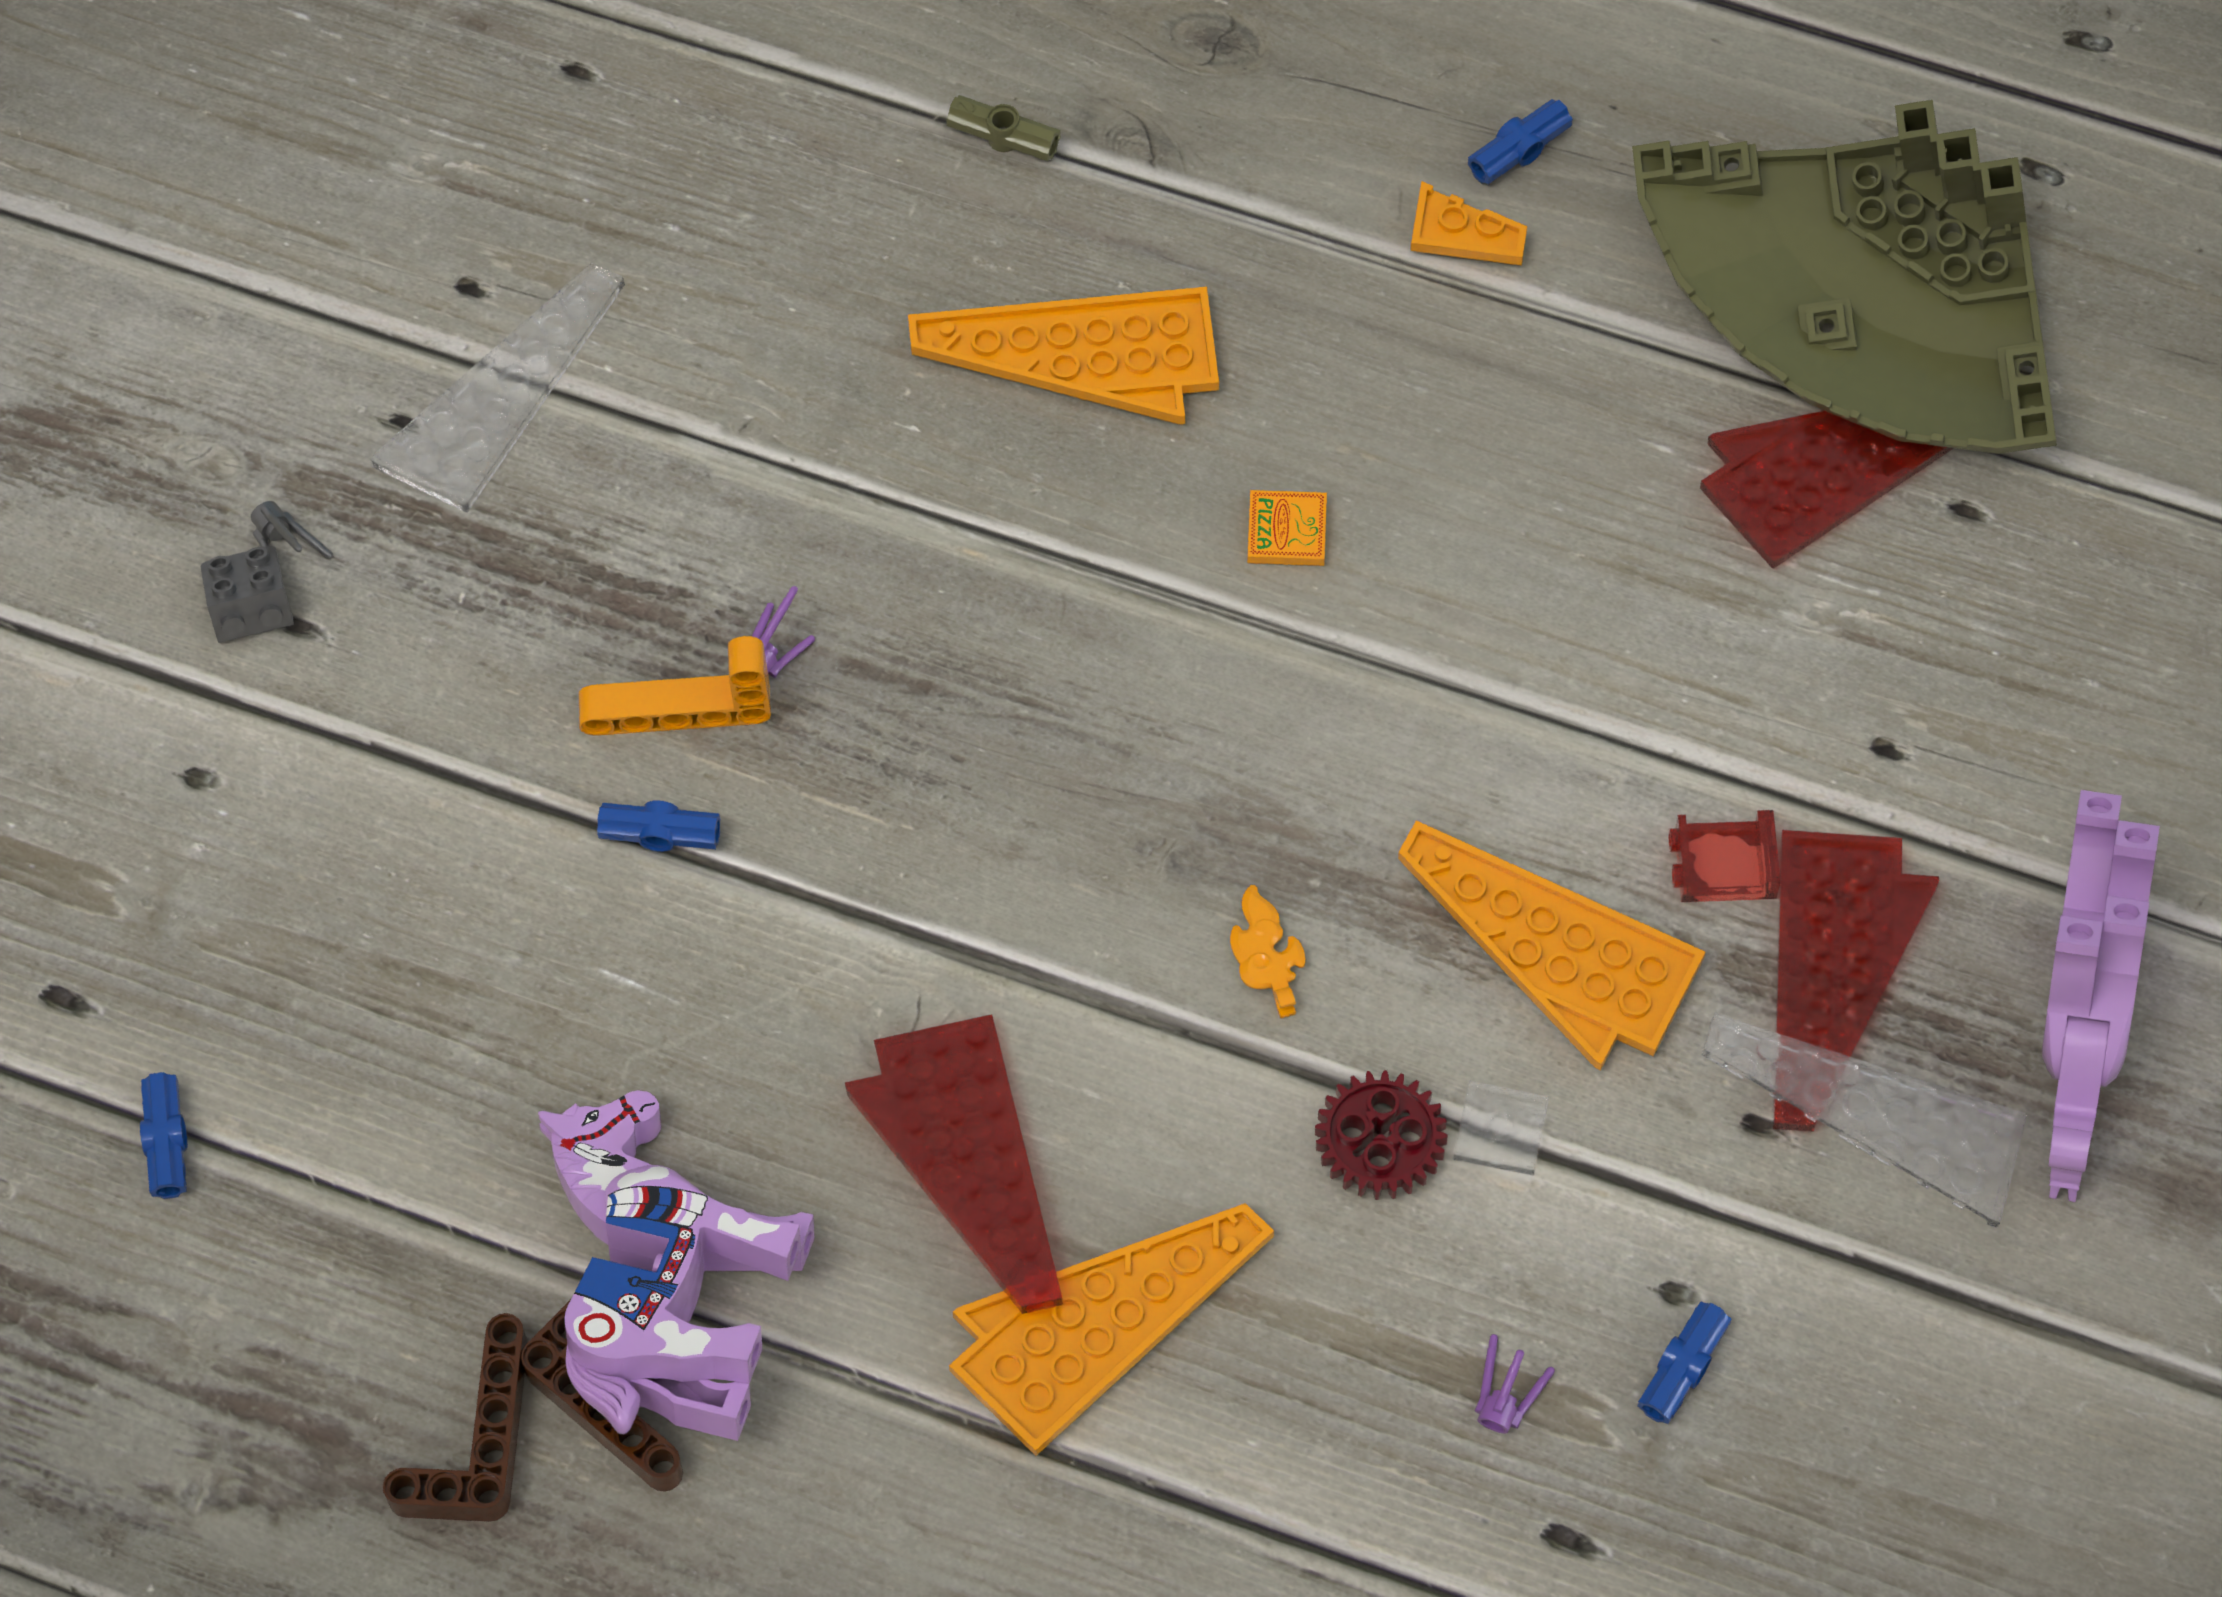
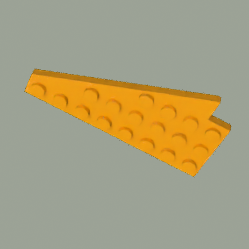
M1207 287L908 315L912 355L1176 424H1185L1184 393L1219 390V377Z
M1415 821L1399 850L1398 859L1596 1069L1601 1071L1616 1040L1654 1057L1705 958V951L1426 824Z
M1244 1203L957 1307L953 1311V1318L976 1341L949 1365V1370L1037 1456L1274 1237V1230Z

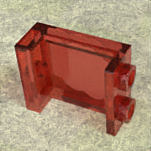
M1757 810L1755 821L1687 824L1686 814L1677 815L1675 828H1669L1668 840L1670 852L1677 853V864H1672L1673 888H1680L1681 902L1777 899L1781 879L1773 810Z

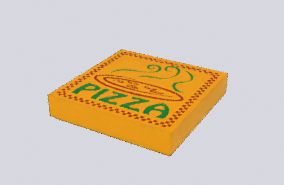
M1250 490L1247 563L1324 566L1327 493Z

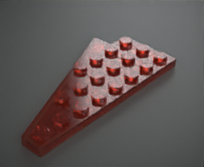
M1820 411L1711 434L1708 436L1707 444L1726 465L1701 480L1700 489L1770 567L1774 569L1954 448L1897 441L1827 411Z
M1782 830L1773 1129L1814 1132L1938 888L1939 876L1902 874V838Z
M992 1014L874 1040L881 1075L845 1082L846 1093L849 1099L1022 1314L1063 1305L1062 1294Z

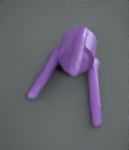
M796 586L790 588L764 631L774 608L773 603L766 605L752 637L762 640L768 674L776 678L786 664L815 641L813 635L808 636L778 661L776 658L778 650L769 643L770 638L798 591Z
M1492 1334L1487 1349L1480 1399L1475 1412L1479 1414L1477 1421L1481 1425L1495 1432L1506 1434L1510 1426L1516 1429L1519 1427L1523 1415L1546 1386L1555 1369L1548 1367L1520 1405L1516 1407L1517 1399L1510 1395V1391L1524 1356L1523 1350H1517L1501 1391L1494 1390L1492 1396H1490L1498 1336Z

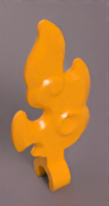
M1250 885L1242 897V911L1249 923V928L1242 930L1240 926L1235 925L1230 935L1232 952L1240 964L1239 973L1241 980L1250 988H1271L1280 1018L1295 1015L1294 1005L1296 1001L1288 983L1296 978V974L1290 970L1292 966L1305 967L1304 949L1300 941L1294 936L1288 937V946L1284 951L1278 952L1274 949V945L1283 937V929L1279 924V914L1276 908L1258 893L1257 887Z

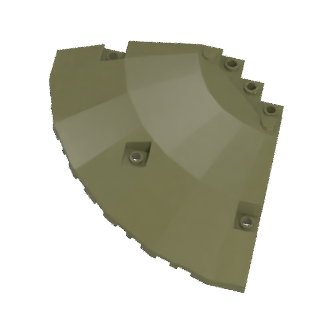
M1933 100L1895 105L1899 136L1826 148L1757 151L1756 144L1748 145L1747 141L1711 147L1709 141L1671 146L1670 141L1632 146L1638 200L1677 286L1737 354L1808 404L1897 441L1995 454L2057 446L2018 157L1980 163L1975 128L1938 134ZM1730 163L1739 165L1735 171H1727L1725 169ZM1827 323L1834 326L1833 330L1828 333L1820 330ZM2024 366L2034 368L2033 373L2030 375H2023L2020 373V370Z

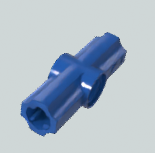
M1551 99L1524 119L1514 117L1507 121L1500 128L1494 140L1468 157V166L1471 168L1473 176L1481 184H1490L1518 163L1521 166H1527L1541 154L1548 142L1572 126L1573 119L1567 107L1559 99L1557 101Z
M660 800L649 801L645 804V807L602 803V806L599 808L597 819V835L599 839L639 842L642 847L657 852L669 851L673 846L716 850V846L719 843L721 821L719 813L679 810L674 804Z
M164 1072L153 1073L141 1080L144 1120L140 1121V1136L143 1152L147 1157L149 1192L152 1197H161L163 1199L176 1198L180 1194L187 1192L184 1151H187L188 1148L186 1125L180 1112L178 1079L176 1075Z
M1701 1301L1687 1321L1679 1337L1674 1336L1658 1363V1371L1638 1401L1637 1407L1646 1416L1658 1423L1669 1424L1671 1419L1674 1418V1414L1682 1405L1690 1388L1695 1389L1712 1360L1711 1355L1731 1324L1732 1319L1727 1316L1723 1309L1713 1303Z

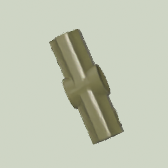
M961 95L953 99L946 119L948 127L988 140L989 145L996 151L1009 152L1014 149L1045 161L1053 159L1061 138L1060 130L1019 116L1018 111L1011 105L999 104L993 107Z

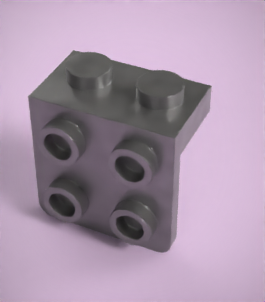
M274 546L254 547L238 554L217 556L201 564L207 608L218 643L294 625L283 585L277 550Z

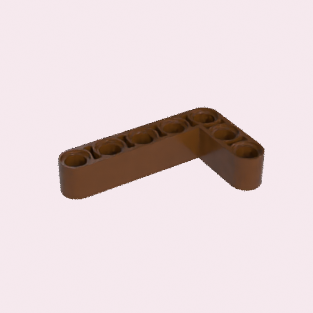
M569 1300L523 1348L521 1359L527 1379L650 1487L663 1492L673 1490L682 1480L683 1469L679 1453L670 1442L638 1415H636L631 1429L625 1434H619L607 1419L598 1421L592 1418L597 1410L589 1405L578 1392L571 1395L562 1392L567 1385L572 1384L566 1369L567 1339L561 1337L566 1331L565 1312L570 1302ZM540 1358L552 1360L545 1368L537 1369L532 1367L534 1362ZM631 1435H638L643 1438L638 1445L633 1447H627L622 1444L624 1439ZM662 1461H668L673 1464L672 1468L665 1473H656L652 1470L657 1463Z
M509 1313L498 1314L488 1322L486 1327L469 1471L398 1468L391 1471L384 1479L383 1493L391 1510L396 1515L405 1518L491 1522L497 1521L508 1512L525 1378L521 1354L523 1348L528 1343L523 1325L515 1315ZM512 1332L517 1334L516 1338L510 1343L502 1344L497 1342L498 1338L504 1333ZM507 1371L512 1373L510 1379L504 1383L493 1382V1378L500 1372ZM496 1411L508 1413L501 1422L492 1423L488 1421L490 1415ZM498 1450L503 1452L502 1457L494 1463L483 1461L486 1454L491 1451ZM410 1486L415 1488L408 1498H395L396 1492L402 1487ZM448 1488L456 1490V1494L452 1499L448 1501L437 1500V1496L442 1490ZM493 1490L498 1492L496 1499L490 1503L478 1501L479 1497L486 1491Z

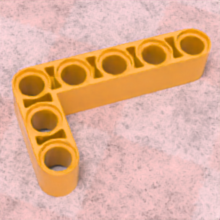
M752 636L736 637L728 642L729 675L596 684L583 687L579 691V729L588 735H613L753 725L766 722L771 717L769 675L763 642Z

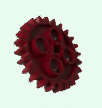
M1387 1070L1383 1071L1380 1080H1375L1372 1073L1367 1071L1364 1083H1360L1354 1075L1351 1076L1349 1090L1341 1084L1336 1085V1095L1338 1098L1329 1095L1325 1097L1327 1109H1319L1318 1120L1321 1123L1315 1125V1136L1320 1137V1139L1316 1140V1151L1325 1152L1321 1156V1165L1329 1166L1334 1164L1330 1169V1178L1335 1179L1343 1175V1189L1346 1190L1355 1183L1358 1185V1196L1360 1197L1366 1192L1367 1188L1373 1189L1375 1200H1379L1382 1190L1386 1189L1392 1199H1396L1398 1187H1402L1405 1192L1411 1194L1413 1180L1422 1186L1426 1185L1427 1176L1425 1171L1431 1174L1437 1173L1438 1164L1435 1160L1444 1159L1445 1150L1440 1146L1447 1145L1448 1134L1441 1132L1446 1129L1447 1124L1446 1118L1438 1117L1441 1114V1104L1429 1105L1432 1092L1429 1090L1419 1095V1081L1416 1080L1407 1087L1404 1085V1074L1402 1073L1396 1078L1395 1082L1389 1081ZM1384 1103L1391 1106L1392 1110L1388 1113H1380L1373 1107ZM1403 1113L1409 1114V1116H1405L1398 1120V1117L1401 1116ZM1347 1128H1356L1362 1134L1351 1138L1344 1135L1343 1131ZM1389 1131L1388 1137H1385L1384 1134ZM1405 1132H1413L1420 1138L1414 1142H1408L1403 1140L1400 1135ZM1364 1150V1153H1362V1154H1361L1360 1156H1358V1157H1355V1156L1353 1155L1354 1153H1358V1152ZM1381 1156L1386 1158L1389 1163L1379 1167L1370 1163L1369 1160L1373 1157Z

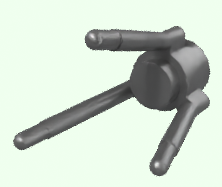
M274 501L263 502L253 510L250 516L251 521L256 526L253 536L260 544V547L269 546L268 539L278 541L284 538L296 552H301L302 546L290 533V527L328 559L332 558L333 554L299 525L289 512H282Z

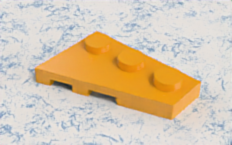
M1421 181L1411 240V251L1522 266L1527 234L1526 225L1488 209L1478 210L1464 204L1463 198L1453 194L1450 197L1434 191L1432 185Z

